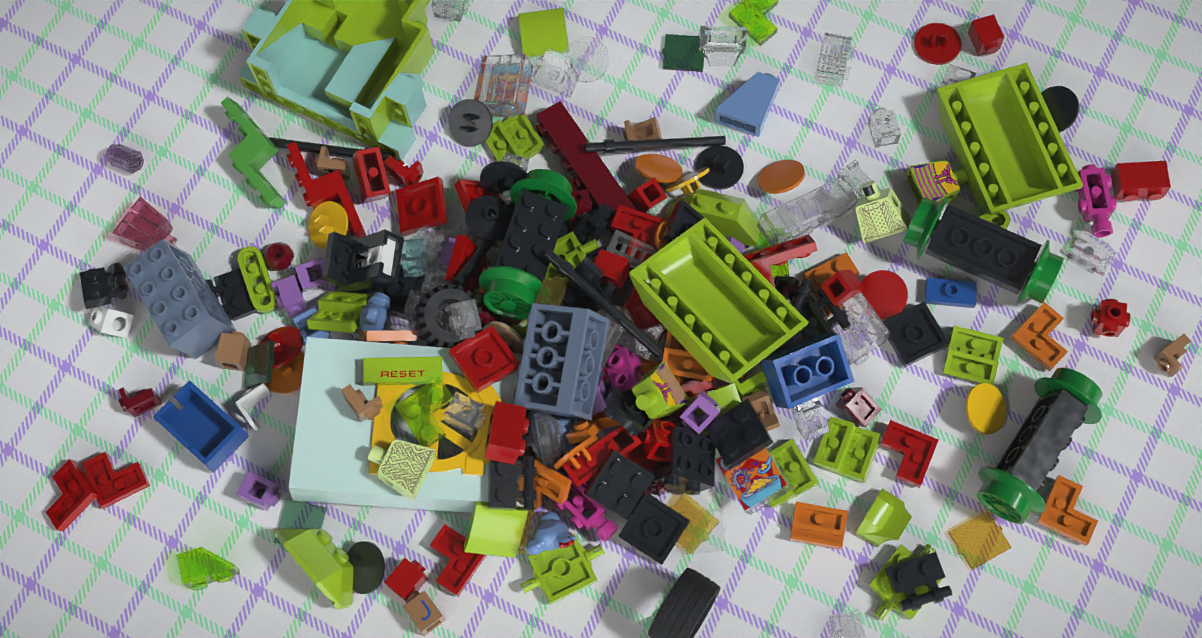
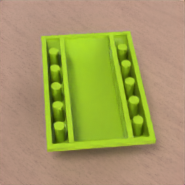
M1027 62L937 88L942 126L960 168H964L967 172V184L975 203L988 214L992 215L1083 188V183Z
M706 217L629 272V276L643 304L711 376L731 384L809 323Z

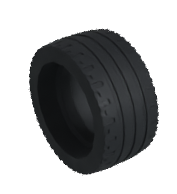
M687 567L662 603L649 628L648 635L651 638H694L712 608L721 587L703 574Z

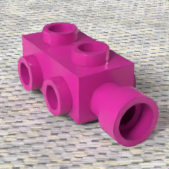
M1089 164L1082 167V170L1078 172L1083 183V188L1075 190L1078 191L1079 196L1078 211L1080 214L1082 213L1084 222L1093 221L1091 228L1094 237H1107L1113 233L1112 223L1108 219L1117 206L1115 196H1110L1109 193L1112 179L1110 174H1105L1104 168H1097L1095 164Z
M619 336L611 337L605 342L608 356L603 358L607 379L613 387L611 391L616 387H621L619 390L625 391L627 388L632 390V387L644 375L638 369L642 365L635 352L630 353L626 349L623 338Z
M572 481L569 493L575 494L572 500L567 499L562 505L553 499L551 501L560 511L565 509L571 515L569 519L578 529L583 527L588 532L593 527L597 531L596 535L603 542H606L616 533L619 527L612 520L608 521L604 517L606 509L603 505L583 493L587 487L586 482L577 488ZM590 510L593 515L590 518H586L583 516V513Z

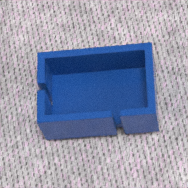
M189 380L173 396L183 408L179 410L169 400L153 418L214 473L241 446L249 435Z

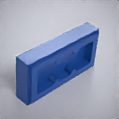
M927 278L925 281V303L975 308L977 282Z

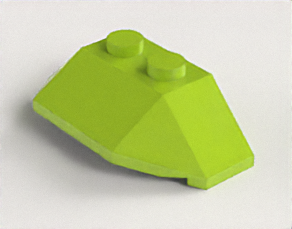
M699 188L693 190L692 194L685 195L672 202L667 207L663 218L665 220L670 219L675 204L683 199L718 228L717 230L724 237H733L742 244L753 247L757 246L762 227L745 199Z
M277 528L272 532L337 610L349 608L352 605L353 566L348 561V555L342 549L335 546L332 542V536L327 531L316 528Z

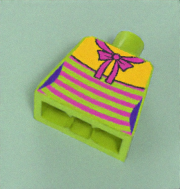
M946 160L911 165L908 167L905 176L918 206L923 197L938 203L945 196H949L946 203L948 204L957 198L960 191L959 185L968 182L966 170L963 168L952 171Z
M665 361L645 373L632 387V392L636 396L637 407L644 410L650 419L669 416L690 403Z

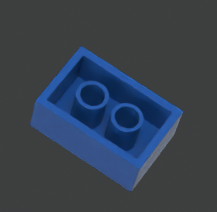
M823 333L769 355L761 361L775 406L780 408H793L854 382L840 334Z

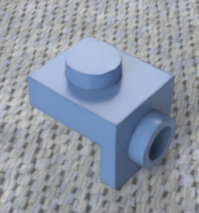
M311 307L293 317L305 344L307 337L327 338L330 336L328 331L308 329L307 319L317 312L315 307Z

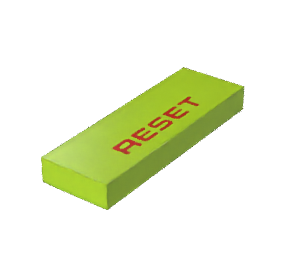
M442 356L364 358V385L443 384Z

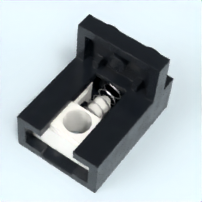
M386 229L355 240L335 231L329 233L321 279L336 285L335 289L341 292L360 294L398 284L404 238Z

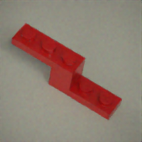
M296 141L288 144L287 147L290 154L286 156L291 168L296 167L298 171L294 176L299 187L304 186L306 193L302 194L307 207L312 206L315 209L323 202H336L345 209L350 220L348 222L350 235H356L357 239L367 236L340 171L336 170L312 180Z
M807 234L744 254L743 256L775 288L770 266H780L790 259L808 257L812 252L817 251V246L813 238Z
M673 414L656 418V420L672 423L676 421ZM619 426L586 449L591 456L590 462L581 453L578 458L577 456L575 457L578 464L581 465L580 469H576L571 461L562 467L578 488L593 478L611 448L625 456L641 445V432L637 436H632L627 433L623 426Z

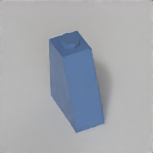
M757 72L717 107L715 122L759 137L778 93L780 79L769 73Z

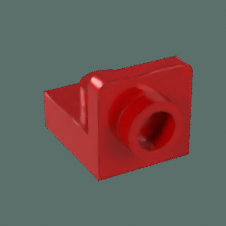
M391 155L384 161L387 173L404 187L418 183L423 176L422 164L418 160L410 167L400 159L397 161Z

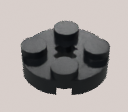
M616 387L606 398L607 407L604 409L606 416L616 420L632 436H637L640 432L647 431L655 419H650L644 410L637 407L636 396L631 389L627 388L625 391L619 390L621 387Z

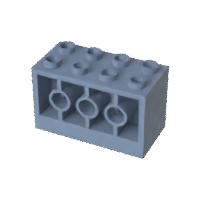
M160 240L123 267L169 346L197 359L219 343L221 333L230 334L231 331H236L191 255L167 240Z
M532 303L531 311L528 314L527 335L523 340V357L518 367L519 379L514 390V405L527 407V410L536 411L537 413L592 421L610 319L589 309Z

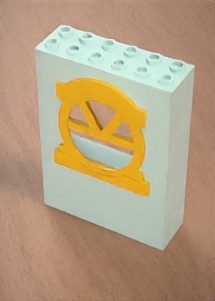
M307 337L289 480V491L293 501L472 513L476 501L488 502L489 459L484 458L490 415L495 401L514 405V390L519 379L518 370L481 392L476 393L449 356V349L451 348ZM513 353L518 361L521 362L523 354ZM442 356L443 384H433L427 446L436 450V458L414 502L382 482L377 475L380 465L368 460V456L374 445L388 451L392 441L395 439L390 425L392 409L397 400L406 391L421 384L364 385V358ZM351 384L355 391L358 389L362 391L368 402L379 396L383 404L380 414L371 420L366 419L361 422L344 399L341 390ZM445 384L460 389L468 396L466 399L442 409L443 386ZM476 407L479 414V430L474 441L471 442L441 421L469 408ZM439 434L461 447L463 452L451 458L438 460ZM517 461V467H521V461Z

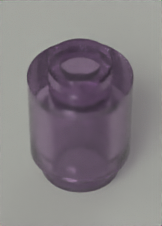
M112 144L106 152V161L110 162L111 166L132 174L139 171L144 164L140 151L122 144Z

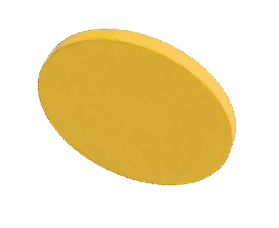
M708 167L695 170L672 182L665 190L666 192H672L681 188L684 195L692 194L693 190L701 188L698 179L710 170Z
M327 201L314 209L309 219L308 232L315 246L326 249L328 234L334 231L346 236L348 216L340 204Z
M988 383L977 384L970 389L965 400L967 419L977 432L993 434L1002 428L1006 420L1007 409L1003 395L995 386Z

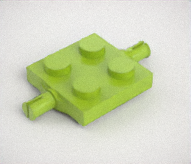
M572 231L557 239L554 253L564 262L568 261L574 266V270L587 257L588 253L600 247L595 238L581 245ZM551 263L543 282L549 294L555 292L567 279V277L563 278L557 272L558 269Z
M576 537L575 543L567 548L542 551L539 554L527 556L532 565L534 577L520 583L524 593L539 586L546 594L550 605L598 582L592 570L591 560L605 554L601 544L586 551Z
M900 544L869 583L868 587L877 593L883 602L874 612L876 617L879 616L878 619L883 621L891 609L900 612L909 620L913 619L919 609L915 611L910 609L904 612L900 610L898 602L905 600L906 596L904 592L893 594L884 569L936 552L934 548L930 549L932 546L927 544L918 556ZM942 579L936 581L937 585L941 582ZM926 584L914 588L917 595L929 592Z

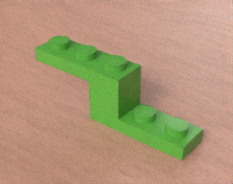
M226 97L221 102L226 109L224 113L231 121L237 122L240 125L238 130L245 136L228 154L233 160L232 166L239 173L245 174L247 184L261 193L259 197L267 206L273 205L281 209L287 202L260 171L279 149L239 103Z

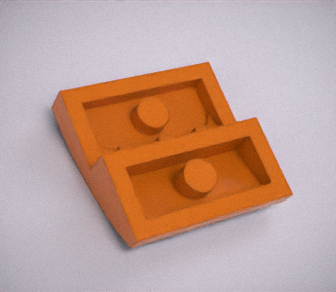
M667 331L662 362H666L673 375L711 382L712 376Z

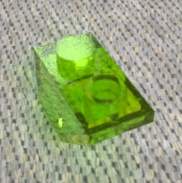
M203 547L176 554L182 584L193 591L205 589L209 583L218 581V583L231 581L233 576L240 574L239 568Z

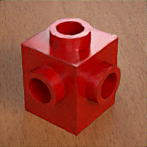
M1116 299L1101 300L1098 306L1093 308L1091 312L1093 334L1118 337L1126 327L1128 328L1131 316L1127 312V303H1121Z
M655 419L647 431L641 432L640 441L642 442L646 459L670 462L672 429L675 427L674 423Z

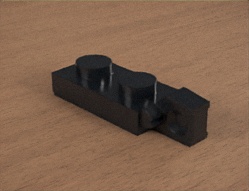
M603 203L598 210L594 209L590 213L587 212L572 230L581 245L588 243L594 238L598 241L605 233L606 228L610 225L608 221L616 212L610 205Z

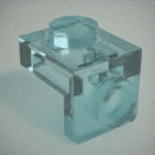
M425 239L404 240L401 257L404 277L429 275Z

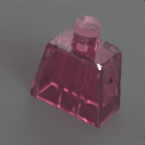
M141 197L137 199L112 232L120 243L144 252L162 239L167 240L173 245L177 241L176 237L170 235L173 227L169 221Z

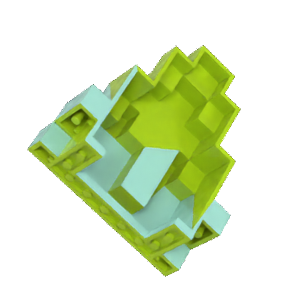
M287 0L278 15L270 10L264 11L256 7L241 29L252 53L238 77L243 87L372 148L380 147L381 152L393 153L395 159L403 161L416 140L413 127L427 106L422 91L424 85L421 73L434 54L429 29L426 26L428 18L425 11L431 0Z

